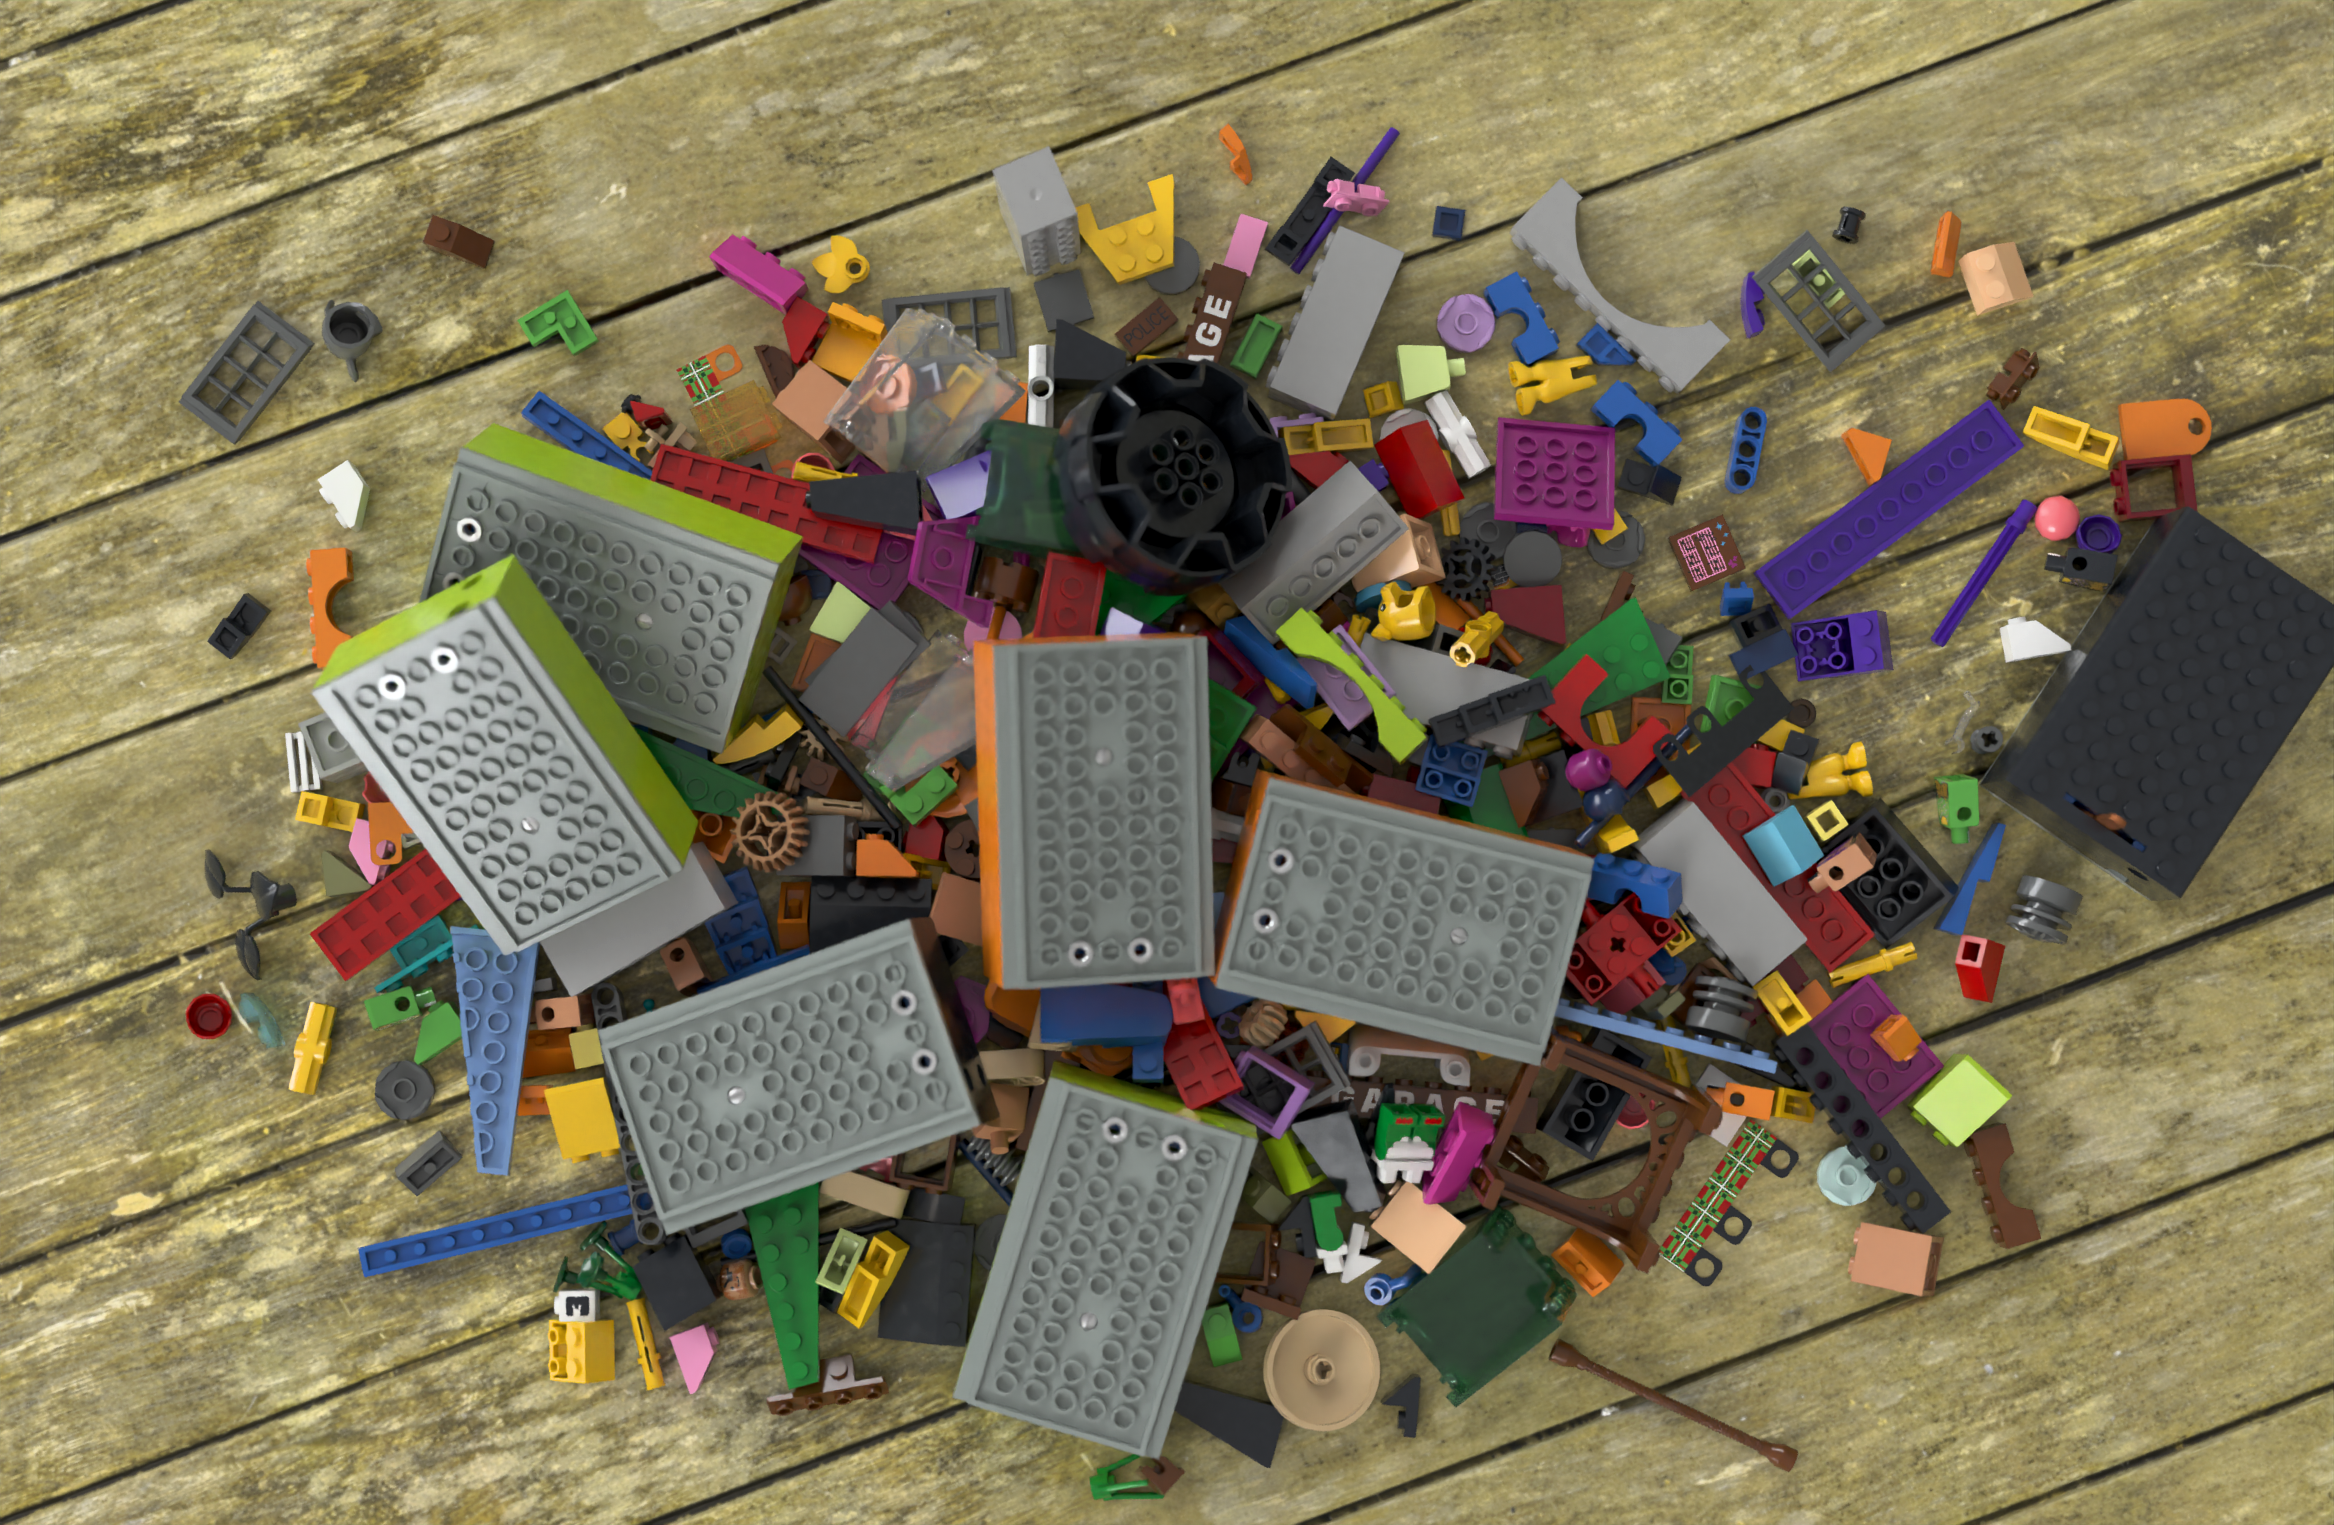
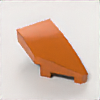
M1227 124L1219 131V139L1235 156L1230 162V169L1247 185L1252 181L1249 159L1241 140L1231 126Z

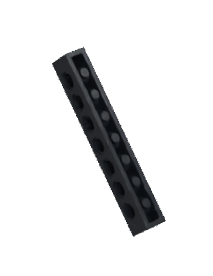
M1805 1024L1788 1037L1784 1032H1781L1771 1040V1043L1775 1046L1772 1052L1782 1064L1788 1063L1793 1070L1790 1073L1793 1080L1800 1088L1805 1086L1811 1093V1096L1808 1098L1812 1105L1819 1112L1824 1110L1830 1118L1827 1121L1829 1127L1837 1136L1840 1134L1844 1136L1848 1142L1845 1145L1846 1149L1856 1160L1860 1157L1867 1166L1863 1169L1865 1174L1874 1184L1876 1182L1880 1183L1885 1190L1882 1193L1883 1197L1891 1207L1897 1206L1903 1213L1900 1219L1911 1232L1915 1229L1916 1232L1924 1234L1951 1213L1944 1201L1808 1024ZM1801 1048H1806L1809 1051L1810 1058L1806 1064L1801 1065L1797 1061L1796 1055ZM1823 1071L1828 1077V1083L1820 1089L1815 1084V1077L1819 1072ZM1838 1096H1843L1846 1100V1107L1841 1112H1837L1833 1107V1102ZM1860 1119L1864 1123L1865 1129L1861 1135L1855 1136L1852 1132V1124ZM1879 1143L1882 1146L1883 1154L1879 1159L1873 1160L1870 1155V1149L1873 1145ZM1897 1167L1901 1172V1179L1897 1183L1892 1184L1889 1181L1888 1175L1893 1168ZM1916 1191L1919 1195V1203L1917 1206L1910 1208L1907 1204V1197L1910 1193Z

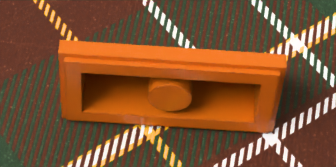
M1947 211L1939 218L1930 271L1933 275L1952 277L1961 229V220L1950 211Z
M1435 582L1421 585L1428 586L1432 592L1436 607L1435 624L1459 630L1470 619L1449 595L1441 592L1442 588Z

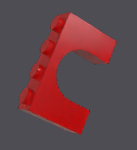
M1584 654L1551 690L1556 703L1541 709L1537 716L1549 727L1554 723L1562 730L1559 736L1569 746L1573 747L1577 744L1583 751L1591 748L1598 749L1608 756L1612 764L1610 779L1618 781L1626 788L1656 756L1653 752V745L1666 734H1674L1653 715H1649L1633 734L1620 744L1602 746L1592 741L1582 728L1580 720L1581 708L1587 697L1609 674L1588 654ZM1668 742L1663 743V745L1661 746V750L1666 746Z

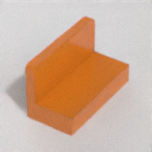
M572 1027L529 1030L523 1078L576 1071L568 1035L573 1033Z
M1576 1228L1570 1238L1555 1248L1551 1254L1592 1297L1608 1287L1624 1266V1263L1596 1235Z

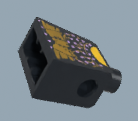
M2068 548L2064 556L2047 553L2044 570L2060 573L2059 582L2105 593L2112 585L2118 555ZM2072 564H2078L2082 571L2075 570Z

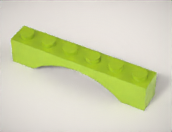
M1301 607L1275 631L1276 635L1297 657L1313 659L1328 664L1343 672L1357 684L1367 697L1375 713L1380 744L1401 765L1427 741V737L1424 735L1427 731L1426 728L1415 717L1410 720L1403 713L1406 708L1395 696L1390 699L1382 691L1385 688L1384 684L1374 674L1368 677L1361 669L1364 666L1363 662L1353 652L1348 656L1341 649L1344 643L1333 631L1327 634L1320 627L1323 621L1313 610L1306 612Z

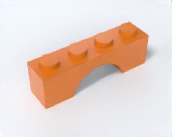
M345 547L310 550V558L306 560L307 573L312 577V587L308 589V599L314 609V617L310 618L311 633L315 634L316 646L312 647V659L314 664H317V668L322 670L326 667L335 649L343 642L353 638V636L345 634L337 626L332 612L333 602L339 590L346 584L354 581L352 551Z

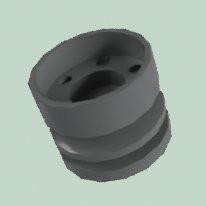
M2022 875L2016 894L2027 901L2026 906L2012 904L2010 909L2021 915L2022 918L2009 915L2005 923L2029 938L2045 943L2066 944L2068 936L2057 931V928L2069 931L2072 929V925L2062 919L2061 916L2062 914L2077 915L2083 896L2054 882L2034 876Z
M1697 976L1695 985L1706 991H1693L1692 996L1703 1002L1704 1006H1690L1684 1026L1689 1030L1713 1038L1746 1043L1750 1022L1740 1017L1739 1012H1754V1006L1745 1001H1756L1758 991L1729 978Z

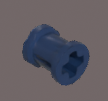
M634 1219L630 1220L629 1225L617 1232L611 1231L607 1233L611 1245L619 1256L624 1255L625 1250L639 1242L642 1243L638 1239Z

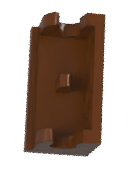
M1160 1456L1159 1459L1152 1458L1153 1462L1158 1464L1154 1468L1148 1465L1144 1467L1139 1466L1135 1472L1143 1480H1148V1485L1158 1495L1166 1494L1185 1473L1182 1468H1177L1164 1456Z

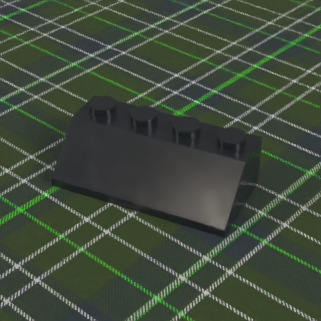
M1592 1026L1583 1042L1588 1046L1643 1069L1647 1068L1652 1059L1651 1056L1609 1031ZM1569 1067L1536 1123V1129L1593 1161L1631 1095L1616 1086Z

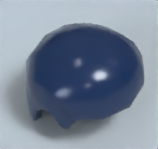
M1610 778L1605 785L1586 791L1583 796L1585 814L1597 822L1607 820L1612 815H1621L1624 802H1631L1628 790L1621 783Z

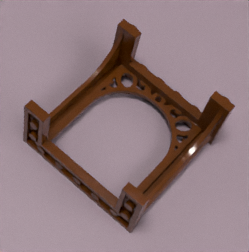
M1552 1026L1540 1066L1525 1062L1521 1063L1495 1121V1136L1490 1144H1485L1482 1150V1160L1479 1166L1474 1168L1469 1180V1186L1483 1207L1494 1210L1500 1196L1608 1241L1623 1250L1637 1270L1648 1274L1651 1266L1654 1267L1660 1257V1246L1648 1232V1228L1651 1223L1656 1222L1659 1216L1660 1207L1658 1206L1662 1197H1666L1671 1190V1178L1675 1169L1678 1170L1684 1161L1685 1154L1683 1151L1687 1142L1690 1143L1694 1139L1697 1130L1711 1136L1713 1129L1716 1130L1721 1124L1723 1108L1699 1086L1691 1084L1690 1088L1564 1036L1558 1033ZM1560 1063L1616 1086L1636 1099L1644 1110L1651 1134L1649 1154L1639 1174L1620 1191L1600 1198L1575 1197L1497 1165L1542 1065L1556 1072ZM1650 1100H1654L1658 1105L1654 1110L1649 1108ZM1672 1111L1676 1114V1119L1671 1125L1660 1127L1656 1124L1657 1117L1663 1112ZM1661 1134H1669L1664 1138L1665 1144H1659L1658 1142ZM1655 1162L1654 1168L1649 1169L1650 1163ZM1643 1186L1644 1190L1640 1191V1199H1638L1634 1192L1637 1187ZM1625 1197L1631 1199L1634 1204V1212L1628 1217L1623 1216L1618 1208L1620 1199ZM1605 1204H1611L1613 1216L1608 1215V1210H1601Z

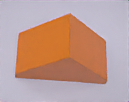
M1855 428L1845 431L1841 436L1868 486H1871L1881 479L1892 440Z

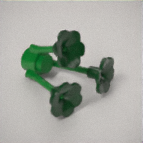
M603 1221L580 1244V1249L583 1251L588 1246L594 1244L600 1251L604 1250L626 1272L620 1271L615 1278L608 1275L606 1270L601 1269L604 1264V1258L600 1256V1253L593 1252L590 1258L585 1259L582 1263L581 1272L578 1275V1273L569 1271L568 1257L564 1256L553 1292L557 1293L559 1287L564 1282L573 1285L578 1283L585 1289L591 1287L611 1293L621 1299L625 1297L633 1301L639 1294L642 1285L633 1267L608 1245L610 1242L603 1237V1231L607 1227V1222ZM595 1281H607L612 1284V1287Z

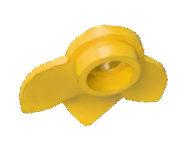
M839 235L831 236L832 252L820 255L812 261L816 271L827 278L824 290L829 293H843L853 283H861L866 280L870 273L869 262L864 256L858 254L855 243ZM859 265L861 270L859 273L853 274L850 272L851 267Z

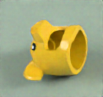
M1395 581L1383 586L1380 589L1383 599L1378 609L1379 624L1371 632L1372 638L1380 641H1388L1390 639L1407 641L1430 636L1435 626L1436 607L1429 587L1420 586L1413 591H1404Z

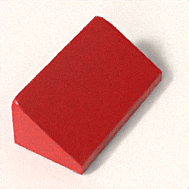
M630 401L636 422L644 431L647 428L651 430L657 429L661 424L665 426L672 424V418L664 408Z

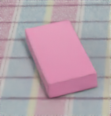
M1240 213L1223 265L1246 272L1247 279H1250L1268 222Z

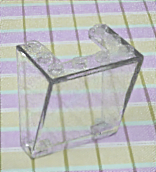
M906 308L826 416L823 423L832 430L839 431L849 442L857 445L889 472L916 471L921 478V492L923 494L929 488L925 481L926 477L951 467L1026 391L1018 385L1020 379L1008 370L1004 372L997 367L999 362L993 356L986 352L982 355L975 348L978 344L965 334L959 336L954 331L956 326L943 316L939 318L932 312L928 314L921 308L918 311Z
M936 630L929 639L932 644L905 669L850 739L851 743L866 752L865 756L871 760L865 768L867 773L893 792L976 744L974 649L971 648L967 652L960 646L962 641L949 631L943 634L940 630Z

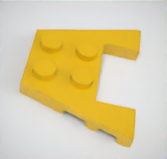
M1172 174L1147 182L1156 206V211L1099 230L1090 203L1075 208L1078 215L1080 236L1093 250L1118 285L1174 267L1175 181Z

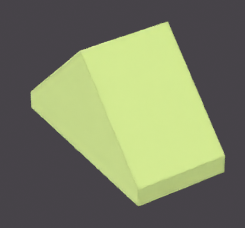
M840 1228L816 1283L843 1295L855 1267L859 1263L868 1239Z

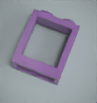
M1252 1046L1247 1052L1242 1050L1233 1064L1237 1067L1236 1071L1241 1081L1252 1062L1255 1061L1296 1086L1278 1119L1274 1118L1236 1093L1218 1102L1280 1140L1288 1131L1315 1083L1256 1046Z

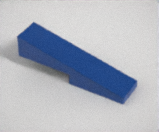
M1245 615L1226 620L1224 634L1257 670L1306 709L1312 708L1318 684L1287 648L1276 650Z
M1991 824L1959 881V888L1955 896L1946 904L1933 928L1934 930L1954 936L1963 935L1977 882L1985 883L1991 880L2006 827L2005 824Z

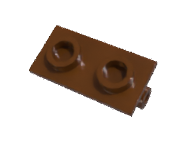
M2024 348L2015 351L2003 367L2011 375L2008 377L1999 372L1987 387L1988 392L1986 396L1993 401L1999 398L2001 409L2005 410L2009 403L2013 404L2019 398L2022 391L2021 388L2026 381H2031L2038 373L2039 362L2035 351L2032 355Z
M1510 1135L1499 1163L1506 1169H1509L1516 1162L1518 1167L1513 1172L1541 1183L1542 1179H1546L1550 1169L1547 1166V1162L1540 1155L1532 1154L1527 1150L1517 1136Z

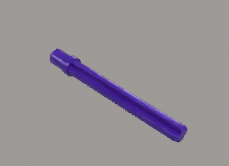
M2023 499L2012 516L2007 519L2005 528L1932 635L1931 641L1940 647L1946 645L2019 534H2023L2026 530L2027 524L2038 509L2033 503Z

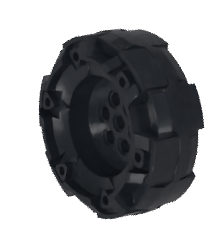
M1146 357L1106 377L1085 395L1081 403L1070 411L1059 431L1053 457L1057 459L1059 487L1066 509L1061 518L1074 543L1092 564L1100 561L1119 577L1144 588L1145 594L1180 596L1194 593L1228 580L1258 559L1272 545L1270 540L1281 520L1286 493L1292 491L1291 463L1285 439L1276 436L1265 412L1247 392L1248 384L1229 369L1205 358L1196 362L1184 358L1148 359Z

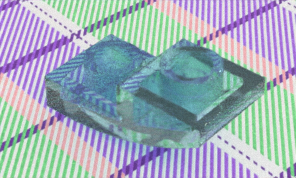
M254 993L240 994L242 1000L239 1002L241 1016L243 1019H247V1023L260 1022L261 1027H258V1036L261 1043L266 1045V1049L285 1046L281 1030L263 1001Z

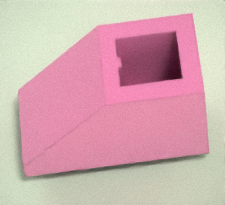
M356 818L348 847L368 883L376 885L389 876L391 864L375 865L372 863L369 821ZM389 840L381 841L376 848L377 855L382 859H389L390 853L396 850L394 843Z

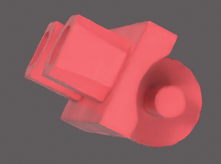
M1197 977L1166 979L1175 1025L1204 1020Z

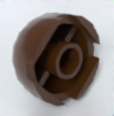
M806 574L791 577L778 622H784L785 626H791L802 621L800 616L807 612L812 604L813 592Z

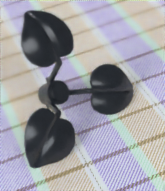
M207 849L205 850L204 871L210 892L218 899L223 898L224 892L252 893L255 899L256 908L261 918L246 927L244 931L242 929L237 930L235 945L238 958L244 969L254 979L261 980L259 977L260 954L258 946L251 936L252 931L270 920V918L278 916L279 910L296 906L295 890L290 883L280 885L271 881L259 871L251 873L250 887H230L225 883L226 875L220 861Z

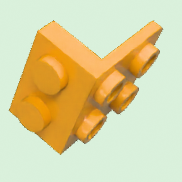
M832 302L828 310L832 324L812 361L828 373L855 385L863 386L866 384L890 338L885 323L874 315L867 317L858 313V310L849 304L843 303L841 306Z

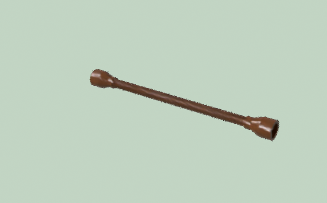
M1559 1338L1552 1347L1549 1360L1560 1366L1575 1367L1579 1370L1590 1371L1594 1375L1597 1374L1600 1378L1604 1377V1380L1607 1379V1381H1611V1383L1619 1387L1621 1386V1388L1626 1390L1628 1389L1632 1393L1635 1392L1636 1395L1638 1394L1647 1400L1649 1399L1653 1403L1656 1402L1660 1406L1663 1405L1664 1408L1666 1407L1670 1411L1677 1412L1681 1416L1684 1415L1685 1418H1691L1692 1421L1694 1420V1422L1702 1426L1708 1427L1713 1431L1715 1430L1719 1434L1722 1433V1435L1741 1444L1743 1443L1747 1447L1750 1446L1751 1449L1753 1448L1759 1454L1765 1456L1774 1466L1786 1472H1790L1798 1456V1450L1785 1444L1770 1443L1766 1440L1760 1441V1439L1753 1438L1752 1435L1750 1436L1743 1431H1739L1735 1427L1732 1428L1728 1424L1725 1425L1724 1422L1722 1423L1718 1419L1711 1418L1707 1414L1704 1415L1700 1411L1697 1412L1696 1409L1694 1410L1690 1406L1687 1407L1686 1404L1684 1405L1675 1399L1673 1400V1398L1666 1397L1662 1393L1659 1394L1658 1391L1656 1392L1647 1386L1645 1387L1641 1383L1638 1384L1634 1380L1631 1381L1628 1377L1624 1378V1375L1621 1376V1374H1617V1372L1609 1368L1600 1366L1596 1362L1593 1363L1592 1360L1590 1361L1587 1356L1582 1355L1572 1344Z

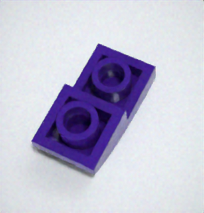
M1754 271L1746 275L1741 288V314L1748 339L1758 336L1764 330L1763 325H1765L1761 310L1755 308L1764 299L1763 294L1765 293L1753 280Z

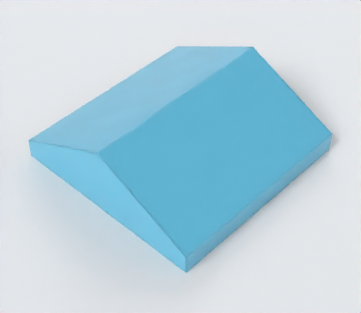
M1791 805L1743 835L1744 840L1773 887L1804 872L1824 856L1794 805Z

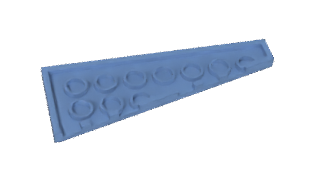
M451 926L450 934L452 935L453 961L456 968V987L459 995L460 1023L464 1057H466L467 1085L469 1086L471 1101L470 1112L473 1119L477 1172L510 1176L540 942L517 953L514 951L504 955L486 930Z
M1559 997L1555 1012L1557 1017L1775 1074L1778 1062L1769 1059L1770 1053L1752 1049L1751 1054L1740 1052V1045L1725 1041L1723 1046L1712 1044L1713 1038L1695 1034L1694 1039L1683 1036V1030L1668 1026L1666 1031L1655 1029L1656 1023L1632 1016L1629 1022L1626 1021V1015L1603 1009L1602 1014H1599V1008L1579 1002H1574V1006H1569V1000Z

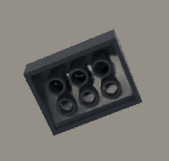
M1879 798L1820 849L1824 854L1823 857H1825L1849 838L1860 832L1875 851L1877 858L1874 867L1839 889V891L1874 932L1875 938L1887 949L1955 896L1959 886L1887 804ZM1833 867L1837 871H1843L1840 867Z
M812 876L809 955L907 919L929 917L932 910V879Z
M895 1218L897 1227L886 1231L891 1232L909 1245L910 1248L895 1279L880 1302L878 1338L966 1347L976 1224H949Z

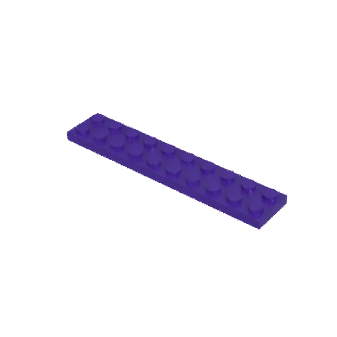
M1987 400L1755 571L1754 575L1789 620L2023 448L2024 444L1992 402Z

